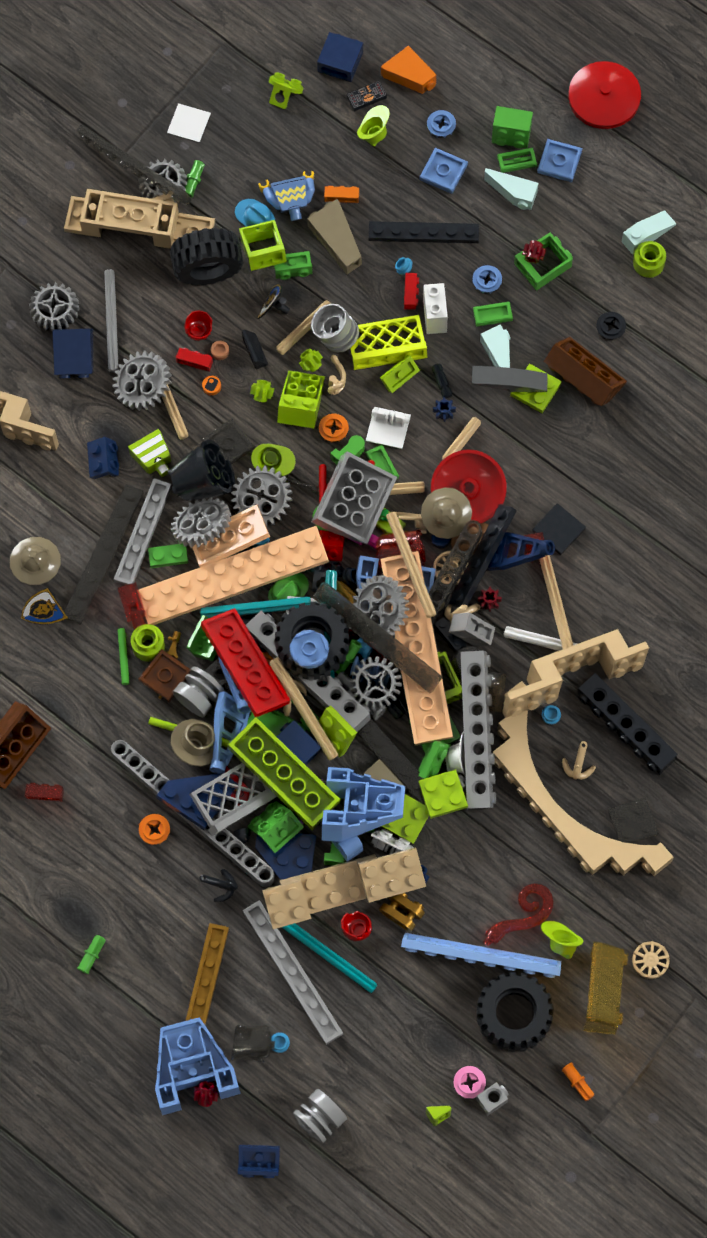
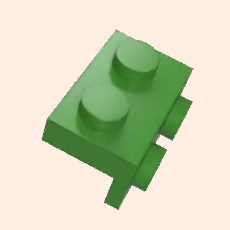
M309 251L286 254L287 262L274 265L276 279L286 280L290 277H306L309 274H313Z
M202 615L186 648L195 657L213 661L217 652L200 626L201 621L208 619L207 616Z
M442 740L431 742L418 769V776L425 779L438 775L451 745Z

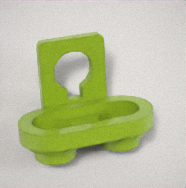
M275 72L269 78V83L274 85L269 103L285 109L291 92L302 94L304 89L301 85L302 82L297 79L286 80L284 74ZM280 90L283 91L285 98L282 103L277 102L275 99L276 93H279Z

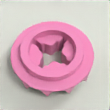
M466 1066L455 1074L454 1088L462 1097L474 1099L484 1091L486 1079L478 1068ZM468 1074L472 1081H478L472 1085V1091L468 1085H461L467 1081Z

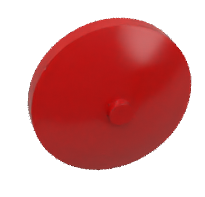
M601 61L591 63L575 74L570 83L568 99L573 113L580 121L594 128L612 129L624 125L636 114L640 105L641 89L637 78L626 67L614 62Z
M461 450L450 454L437 466L431 480V493L446 487L456 489L466 496L472 509V517L469 524L471 526L482 524L493 518L499 504L503 505L506 498L507 483L502 468L491 456L477 450Z

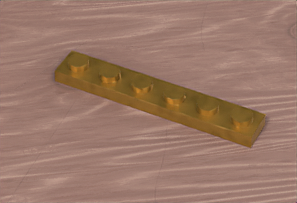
M209 923L186 1021L200 1017L206 1026L229 927Z

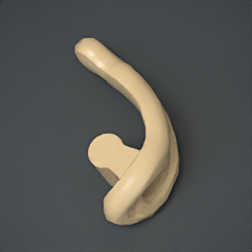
M333 354L330 359L338 369L341 380L339 381L334 375L330 376L328 393L336 395L345 386L346 372L338 357Z

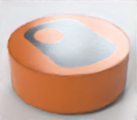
M216 376L206 377L202 382L203 391L207 395L218 394L221 390L219 378Z

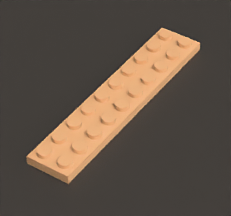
M314 526L137 590L147 623L156 625L328 563L329 560L318 528Z
M412 552L424 581L419 552ZM402 554L382 558L383 575L399 581L397 586H403L401 592L407 593L404 600H409L405 607L410 608V610L404 613L408 618L402 619L405 625H399L401 631H395V641L414 744L420 745L434 742V740L440 741L453 738L431 617H426Z

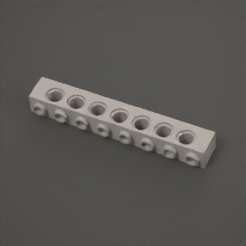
M260 611L246 624V627L253 639L275 659L278 657L275 647L277 625L270 614L267 613L265 615ZM267 630L273 631L269 636L264 635V632ZM291 669L288 671L325 708L331 705L357 732L371 719L370 709L364 706V703L360 704L357 702L356 698L353 697V693L350 690L346 691L342 687L341 681L336 677H324V675H321L320 679L316 680L309 676V679H302L301 674L295 676L292 674ZM320 681L327 682L325 687H319L317 684ZM334 694L341 695L338 700L331 699V696ZM347 707L355 709L352 713L345 712Z
M486 651L461 652L467 809L493 808V804H496V793L493 792L492 784H495V773L492 772V764L495 763L494 753H491L494 736L493 733H490V725H493V715L489 713V706H492V695L489 694L488 686H491V675H488V667L491 665L490 655H487ZM479 666L481 673L479 676L474 677L472 670L474 667ZM476 686L482 688L479 696L473 694V689ZM477 705H481L483 711L480 715L476 716L474 708ZM481 724L483 726V733L476 735L475 727ZM482 744L484 752L478 755L475 748L477 745ZM482 763L485 766V771L479 775L476 767ZM480 783L486 786L483 794H479L477 791V786Z

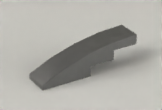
M472 366V386H491V389H510V392H547V373L506 367Z

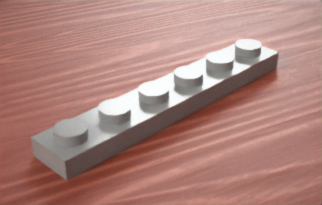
M153 479L117 569L114 582L133 587L172 488L170 483Z

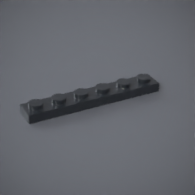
M369 221V241L479 244V224Z
M499 504L448 602L452 607L468 606L517 512L513 507Z

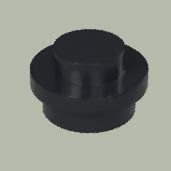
M349 567L343 571V580L347 586L352 587L357 584V569Z

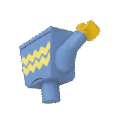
M304 171L301 177L271 184L266 180L267 185L261 186L259 183L260 191L264 194L266 200L275 209L280 210L281 213L289 211L291 221L302 219L300 208L306 207L311 202L315 191L313 171H311V176L305 175Z

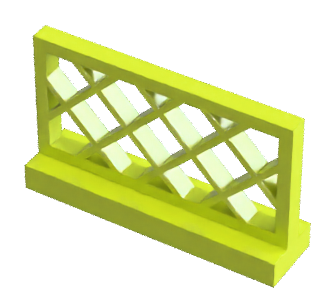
M419 315L358 325L359 332L362 335L350 348L354 370L398 363L407 355L411 356L413 360L427 358V346ZM410 322H416L417 324L413 330L406 327V325ZM392 325L399 327L395 333L388 330V328ZM377 328L381 331L375 336L369 333L371 329ZM402 330L410 333L406 339L398 336ZM384 333L391 336L388 342L380 339ZM366 336L373 339L370 345L362 342ZM413 336L420 339L419 343H411L409 341ZM395 339L402 342L400 346L394 347L391 345ZM376 342L384 345L382 349L376 350L372 348ZM358 345L366 349L364 352L355 353Z

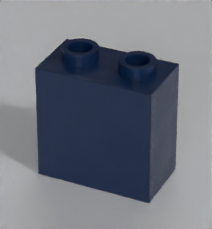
M329 32L317 61V71L352 82L363 55V42Z
M295 720L290 724L287 722L280 729L281 733L277 738L305 765L320 753L321 747Z

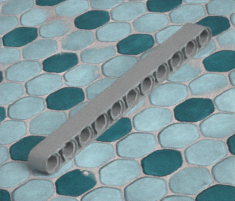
M118 740L112 744L113 758L157 796L159 787L165 785L169 779L125 741ZM117 749H125L123 754H116ZM134 760L140 762L136 767L130 766V763ZM149 772L154 774L151 779L144 778L145 774ZM177 813L260 886L269 887L273 884L274 873L272 868L226 828L211 836L208 829H201ZM219 835L227 837L223 842H218L216 838ZM235 847L241 849V852L237 855L231 853V850ZM248 860H254L256 862V864L253 867H247L245 865V863ZM262 873L270 874V878L267 880L260 878Z

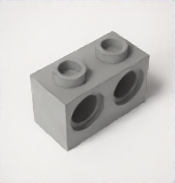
M471 613L453 614L449 632L474 647L490 646L495 627Z

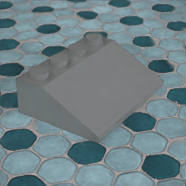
M347 451L341 455L311 522L327 531L363 544H368L397 477Z

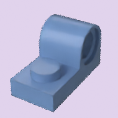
M358 836L342 842L332 841L347 862L363 851V845Z

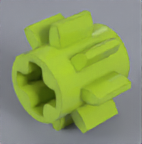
M307 349L300 355L301 362L299 364L303 370L314 372L321 367V359L323 357L319 351Z
M257 380V384L253 383L250 394L254 395L253 399L259 402H267L268 399H271L274 393V388L270 387L271 383L266 380Z

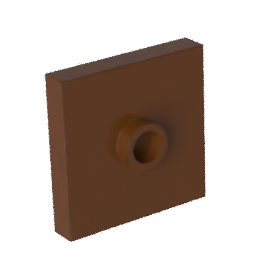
M161 649L138 680L170 702L174 697L173 690L180 682H186L185 676L191 674V669Z

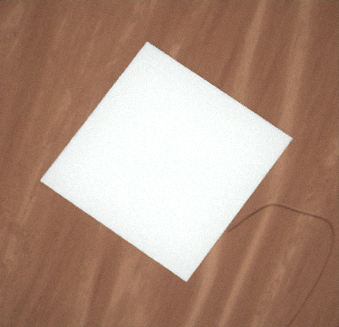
M178 103L167 133L200 142L211 113Z

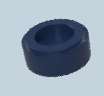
M432 534L431 542L436 548H445L449 545L450 538H438Z

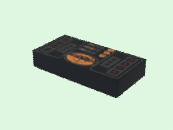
M380 81L347 94V99L354 111L387 98V94Z

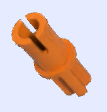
M573 1063L567 1064L562 1069V1072L572 1083L571 1087H575L585 1101L590 1100L594 1093L585 1082V1077L579 1074Z

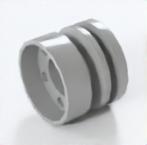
M338 304L324 305L317 310L311 320L313 333L332 352H344L350 349L358 339L359 327L356 321Z
M194 666L190 670L191 674L185 676L190 685L180 682L172 693L184 707L203 718L212 708L208 700L217 702L219 692H223L224 689L209 673Z
M316 1089L308 1097L312 1107L309 1108L301 1104L300 1108L305 1114L296 1109L293 1115L308 1135L323 1144L326 1138L322 1131L331 1136L332 1132L328 1125L331 1124L339 1128L347 1120V1117L324 1092Z

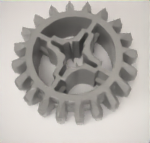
M165 158L163 162L157 159L156 164L150 161V167L145 166L144 171L140 173L141 178L138 179L140 184L139 190L142 191V196L152 199L171 192L175 203L177 202L176 198L181 200L182 192L186 190L185 186L187 185V175L184 169L180 168L178 163L174 165L172 160L167 163ZM170 175L177 179V183L170 179ZM149 183L156 187V191L149 187Z
M55 282L52 287L49 283L47 288L41 286V292L35 290V296H31L29 307L31 309L30 315L33 316V321L37 322L39 327L43 326L45 330L50 327L51 331L55 330V328L62 330V326L69 327L68 322L74 323L73 318L78 316L79 301L76 298L75 292H71L70 287L65 289L64 284L58 287V284ZM58 297L65 299L68 303L60 301ZM40 311L50 314L51 317L43 315Z
M376 656L375 662H373L371 657H368L369 664L362 660V668L358 665L355 666L359 672H351V675L355 676L356 679L349 680L350 683H355V686L350 687V690H357L353 697L361 696L358 699L360 704L366 700L364 706L368 707L372 703V709H376V703H379V707L382 709V702L385 701L389 706L391 705L388 700L389 698L394 701L397 699L393 696V693L400 694V691L395 688L396 686H402V683L396 682V680L402 677L401 675H394L399 670L398 668L391 670L394 665L392 662L386 666V658L382 660V663H379L380 658ZM373 667L383 668L377 675H371L367 672L368 669ZM388 673L391 677L390 690L383 684V680ZM362 675L368 681V686L364 693L360 687ZM370 676L372 679L375 680L379 678L380 686L383 687V689L377 686L372 687V680H370L368 677ZM376 690H380L385 694V696L378 699L368 697Z

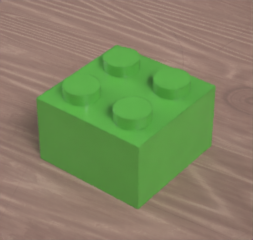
M497 106L493 123L492 143L500 146L510 145L518 149L528 148L533 112Z

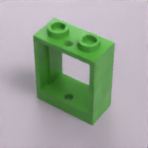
M551 232L538 241L543 244L544 249L549 246L562 263L541 277L534 267L525 260L526 256L522 255L523 251L515 255L514 264L536 291L572 267L573 257L571 253L561 246L559 238L554 237Z

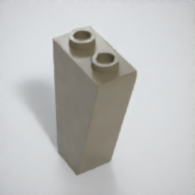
M338 199L326 203L321 210L310 214L307 218L309 229L343 271L349 274L361 266V254Z

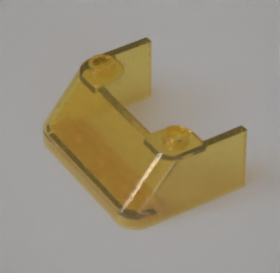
M593 942L590 957L592 958L587 1016L583 1031L616 1034L618 1025H622L623 1013H619L623 966H627L628 954L624 953V949L602 942Z

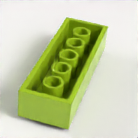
M255 717L228 744V749L311 830L323 820L324 810H333L340 803V798L258 718Z

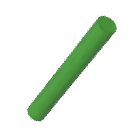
M120 628L118 629L121 679L122 685H129L125 629Z

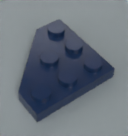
M223 773L168 780L156 798L205 830L208 824L189 794L221 776ZM229 778V783L238 785V783ZM215 783L213 792L222 794L224 785ZM228 786L226 795L231 797L236 789ZM198 793L197 796L200 801L207 803L209 794ZM212 795L211 805L220 807L222 798ZM214 809L209 810V816L212 820L215 818L219 811Z
M297 833L276 853L272 852L263 839L257 835L255 849L272 868L275 875L280 880L312 872L316 835Z

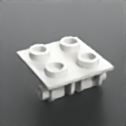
M374 407L366 441L402 449L411 415Z
M386 829L377 830L371 834L373 836L371 843L374 844V847L387 852L390 845L393 846L390 854H393L395 848H397L395 853L414 848L409 845L410 842L401 837L397 839L392 836V832Z

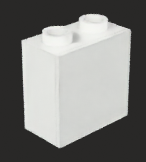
M444 283L424 285L423 304L426 333H447L448 316Z

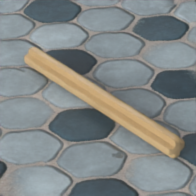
M391 512L386 517L426 617H433L436 615L435 608L396 512Z
M548 555L539 560L562 647L565 649L573 646L552 562Z
M279 657L271 660L270 665L324 754L328 760L334 759L338 756L336 749Z

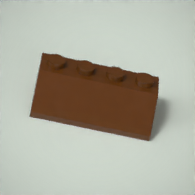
M571 337L554 344L543 361L548 365L549 369L559 373L566 382L572 383L580 393L586 394L596 405L603 406L609 403L627 382V380Z
M16 701L0 720V787L3 789L7 788L51 730V727L27 705Z

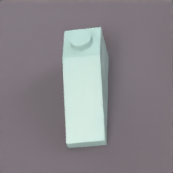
M485 169L484 180L509 202L523 210L532 209L538 191L537 182Z
M662 211L637 222L624 231L622 243L634 255L638 245L646 241L656 240L676 226V223L666 211Z
M501 324L481 333L480 342L494 367L510 368V335L506 329L503 330Z

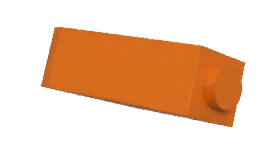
M409 46L381 66V76L421 94L427 90H432L436 85L437 75Z

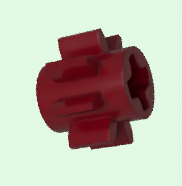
M532 240L529 244L525 243L522 255L526 256L525 260L527 262L536 264L539 260L543 261L546 249L543 248L541 242Z
M491 587L486 591L481 590L482 596L478 597V602H482L481 609L485 607L491 612V609L494 607L496 609L499 608L497 602H502V597H497L499 590L494 591Z
M209 1081L201 1082L199 1087H194V1101H198V1104L203 1107L211 1106L213 1101H218V1087H214V1084Z

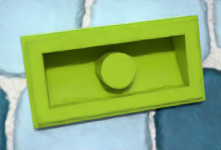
M426 1107V1115L433 1126H437L450 1117L451 1107Z

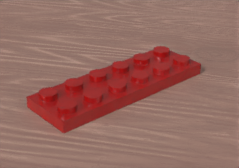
M235 608L201 621L200 626L255 717L290 704V698Z

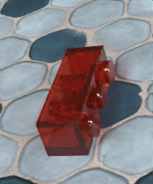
M26 784V799L63 802L64 789L61 785Z

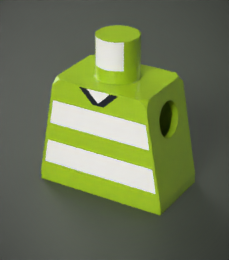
M159 429L128 446L130 455L148 474L156 470L161 477L168 474L169 468L166 464L171 462V456Z

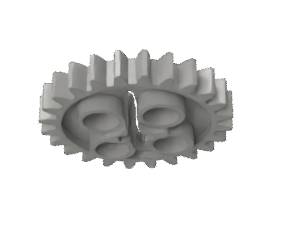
M137 351L136 357L130 354L129 361L124 358L125 364H118L121 369L120 371H115L118 377L113 378L116 384L112 385V387L116 390L114 394L118 396L117 399L123 402L126 407L129 406L132 410L136 407L139 411L142 406L148 410L149 404L155 407V401L161 403L160 397H166L163 392L170 391L167 384L172 383L168 379L172 374L169 372L170 367L166 365L167 362L158 354L155 355L153 352L148 354L146 351L142 355Z
M256 466L255 472L249 468L250 474L247 475L243 472L244 478H237L240 484L233 485L237 489V491L231 492L232 495L236 496L231 501L237 503L233 509L240 510L238 512L240 513L257 505L266 527H268L269 521L275 525L274 519L277 518L281 521L280 515H287L284 509H291L287 502L293 501L292 498L288 497V495L293 493L292 490H287L291 485L290 483H284L287 480L285 476L280 478L282 474L280 471L274 474L275 469L273 467L268 471L267 466H264L261 471L259 466ZM260 480L261 486L254 489L253 483ZM278 487V493L270 495L271 488ZM247 490H251L259 495L264 493L267 498L277 500V503H273L265 498L260 500L257 495L247 493ZM254 498L253 505L246 506V500ZM270 504L271 510L268 513H264L263 507Z
M212 497L207 501L205 498L201 502L196 500L195 504L189 503L188 508L182 507L183 512H177L179 517L173 518L175 522L171 523L173 527L171 531L175 540L179 544L183 543L184 547L188 544L190 548L195 544L197 547H200L201 543H204L206 546L207 541L214 542L215 537L220 538L219 533L226 532L224 528L229 527L228 522H231L230 516L232 515L223 500L219 501L218 498L213 500Z
M373 576L372 578H367V583H361L362 589H356L359 595L353 596L357 600L356 603L352 604V606L356 607L352 614H357L354 621H360L358 628H364L363 633H369V637L388 638L389 636H394L395 631H401L399 625H405L402 619L408 618L404 614L405 611L410 610V608L405 607V604L409 602V600H404L407 593L401 592L403 586H397L399 581L393 580L392 577Z

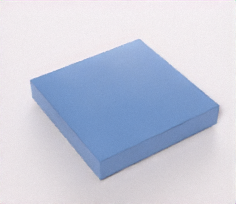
M547 139L537 173L572 182L582 148Z
M435 148L419 180L453 194L468 165V161Z

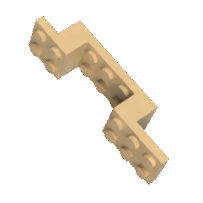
M87 189L85 198L71 196L64 231L101 237L102 228L153 236L154 246L171 248L173 242L177 238L183 237L186 233L189 234L192 231H199L204 228H214L215 218L179 213L178 203Z
M0 391V425L5 437L11 440H22L28 445L36 444L44 450L50 451L52 449L56 451L59 443L55 430L28 422L31 416L28 400Z
M617 629L531 661L527 676L529 685L507 693L502 712L505 718L515 717L528 709L534 710L544 703H553L558 698L563 682L561 676L569 671L575 672L582 666H590L597 661L601 664L608 679L620 678L627 672L638 671L644 665L649 647L646 642L628 648Z
M415 847L379 858L373 854L280 880L281 885L262 891L272 928L277 929L309 920L312 913L367 899L370 903L426 887Z

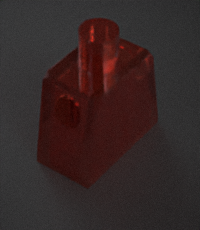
M136 582L117 588L127 621H132L134 630L144 625L143 617H145L146 613ZM136 607L137 610L131 611V608Z

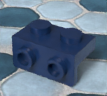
M102 437L88 442L90 478L97 479L109 474L114 477L119 476L116 441Z
M239 1145V1175L247 1178L254 1177V1175H262L264 1178L278 1176L280 1146Z

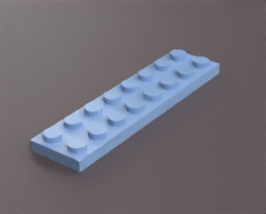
M405 933L402 939L401 947H404L409 952L421 950L430 956L442 954L445 955V958L456 960L457 957L464 958V961L468 963L481 961L484 962V965L496 967L497 964L504 966V969L512 971L519 968L524 969L523 972L528 974L540 972L545 977L555 978V975L560 976L561 961L411 933Z

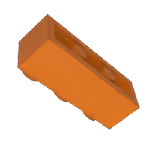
M325 186L324 200L325 202H333L338 199L342 203H359V188L354 186Z

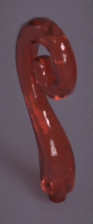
M536 883L525 886L518 896L520 907L527 912L536 911L539 908V903L537 901L528 903L526 898L530 893H537L543 898L541 910L529 918L504 920L494 924L485 932L486 938L482 943L489 947L492 943L497 944L509 932L532 928L544 922L553 909L554 901L550 890Z

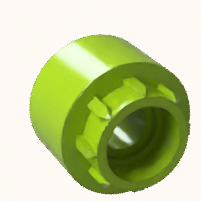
M646 241L638 245L633 259L635 271L647 278L659 275L665 266V249L654 241Z
M141 625L131 635L133 653L142 661H152L161 649H165L163 634L154 625ZM146 640L153 641L149 646L143 645Z

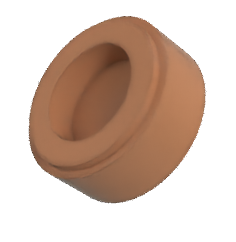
M224 341L214 342L211 346L212 357L216 360L226 359L229 355L228 344Z

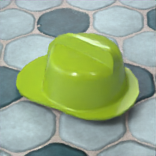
M380 105L368 111L357 131V136L360 139L366 140L371 146H376L378 142L382 141L387 135L386 124L390 116L389 109L386 106Z
M261 444L253 450L251 455V461L255 469L256 466H259L262 471L263 467L267 466L268 471H270L273 467L275 469L274 474L280 471L282 473L281 476L291 473L296 464L293 452L289 448L280 445Z
M545 921L541 925L542 932L550 938L551 950L567 959H571L577 946L583 944V939L559 922Z

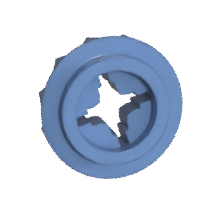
M438 110L428 117L427 128L436 137L443 136L445 138L447 135L452 134L456 128V120L450 112ZM444 119L445 126L439 129V124Z
M481 266L473 274V284L476 290L491 294L493 291L498 290L502 284V275L493 266ZM490 274L491 281L485 285L484 279Z

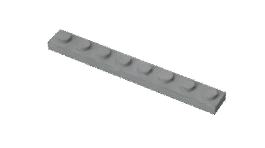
M259 900L244 909L243 913L325 1044L327 1045L342 1036V1030L278 929L272 928L269 914Z

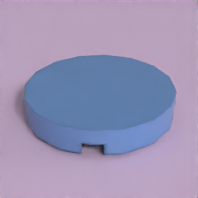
M314 630L301 631L295 635L290 644L291 658L300 667L307 669L316 668L322 665L328 657V641L324 635Z

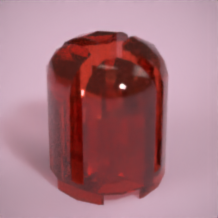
M421 530L404 531L411 551L419 552L421 566L425 567L423 563L426 562L425 547L423 542L420 541V536H423ZM393 533L382 534L378 537L376 542V550L378 551L376 555L379 559L378 564L382 569V558L401 555Z

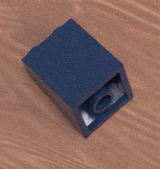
M93 329L53 330L54 375H59V378H70V374H78V378L89 377V374L93 373Z

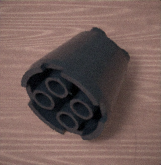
M206 440L200 443L168 470L174 485L172 490L175 496H180L186 501L222 496L232 492V485L235 484L233 468L229 459L225 460L219 451L221 447L216 442Z

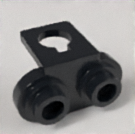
M332 561L331 563H325L308 569V571L314 573L311 590L323 593V588L317 586V581L321 577H325L326 581V571L335 570L337 577H342L345 570L342 567V563Z

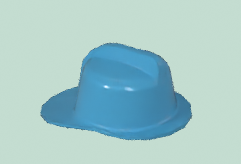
M255 199L242 200L235 207L236 218L246 227L275 220L273 213L268 207Z

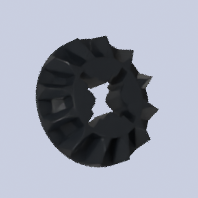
M616 312L602 314L596 324L598 334L602 335L604 339L613 340L620 338L626 330L625 319ZM615 321L614 328L608 331V325Z

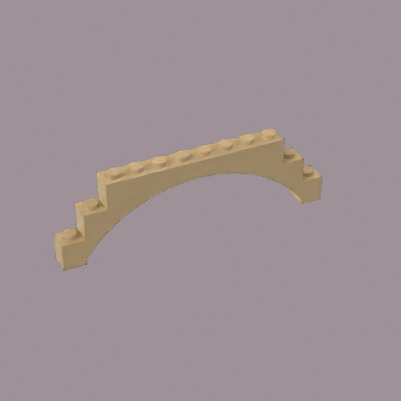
M521 681L507 693L525 687L526 685L523 683V681ZM507 693L504 694L503 704L505 703ZM528 710L523 711L518 716L504 718L498 723L497 732L503 740L507 739V741L493 751L495 757L494 765L498 769L502 768L506 779L518 787L517 791L521 797H526L530 801L529 805L535 813L539 812L543 817L542 821L548 828L552 827L556 838L561 843L564 841L568 846V852L571 856L577 857L580 860V866L585 872L589 871L593 875L611 861V867L615 872L625 875L638 863L642 862L643 869L648 874L651 873L655 876L672 862L673 856L661 842L658 845H637L607 838L578 823L553 800L542 784L531 759L527 738Z

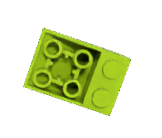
M288 371L278 406L277 423L314 429L325 376Z

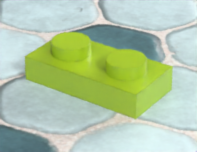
M407 355L383 374L380 379L388 392L393 393L420 370L412 357Z

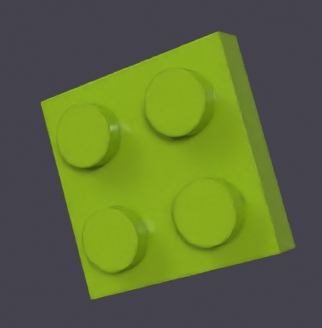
M530 363L525 369L546 373ZM547 373V392H511L510 396L543 413L562 381Z
M330 705L325 709L318 722L340 758L346 753L357 731Z
M456 769L418 781L430 819L468 808Z
M405 794L403 818L385 824L382 827L414 844L429 817L427 807Z

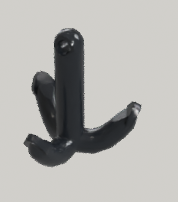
M222 869L221 873L227 879V882L204 874L199 877L201 882L227 890L225 894L215 898L214 902L228 900L233 896L234 891L238 889L234 877L225 869Z

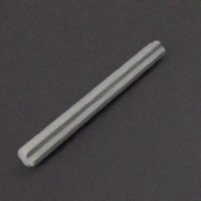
M110 269L105 270L104 275L108 369L112 373L119 370L115 273L114 270Z

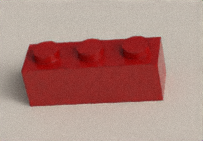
M405 273L404 309L416 310V305H418L416 295L419 294V288H417L419 277H417V273Z
M179 348L176 362L210 372L213 357L208 354H200L198 351H190L187 348Z

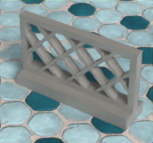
M243 763L189 794L210 827L208 831L211 836L277 797L254 773L253 776L245 774V765ZM231 774L239 776L238 785L229 783ZM243 777L252 780L250 789L241 786ZM255 782H261L266 790L263 792L254 790ZM215 783L224 785L222 794L213 792ZM228 786L237 789L235 798L226 795ZM240 790L250 793L248 801L239 799ZM200 792L209 794L207 803L201 802L197 794ZM212 795L222 798L220 807L211 805ZM225 799L234 802L233 810L224 809ZM210 809L219 811L218 819L212 821L209 816Z

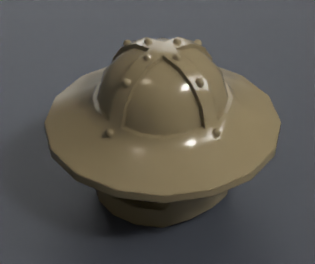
M445 487L433 491L426 497L422 504L421 517L423 525L431 534L438 538L449 539L459 536L467 529L471 522L472 509L469 500L463 493L456 489Z
M30 537L22 540L14 547L10 556V568L13 575L20 582L28 585H42L49 582L58 573L61 566V555L57 547L50 540L42 537Z
M189 719L179 723L171 734V746L174 754L181 761L191 766L201 767L211 764L213 759V743L215 741L214 728L210 724L196 719Z

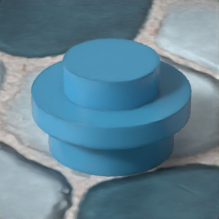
M405 257L400 258L395 264L397 273L400 275L409 273L412 269V260Z
M548 705L542 710L541 716L545 723L552 725L560 720L561 712L558 707Z
M276 1033L271 1037L270 1047L274 1052L283 1053L289 1048L290 1041L286 1034Z

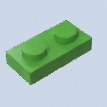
M183 543L148 548L150 568L188 563L187 549Z

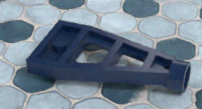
M506 532L487 570H505L553 555L555 545L552 540H538ZM510 543L518 544L516 555L507 558ZM526 544L533 545L531 554L524 555Z

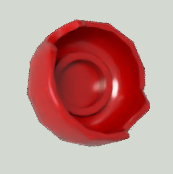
M197 310L192 311L187 316L184 326L188 337L192 340L200 341L206 339L211 334L212 318L207 312Z
M356 911L355 913H346L341 920V928L345 937L349 940L361 941L371 934L372 923L367 915Z

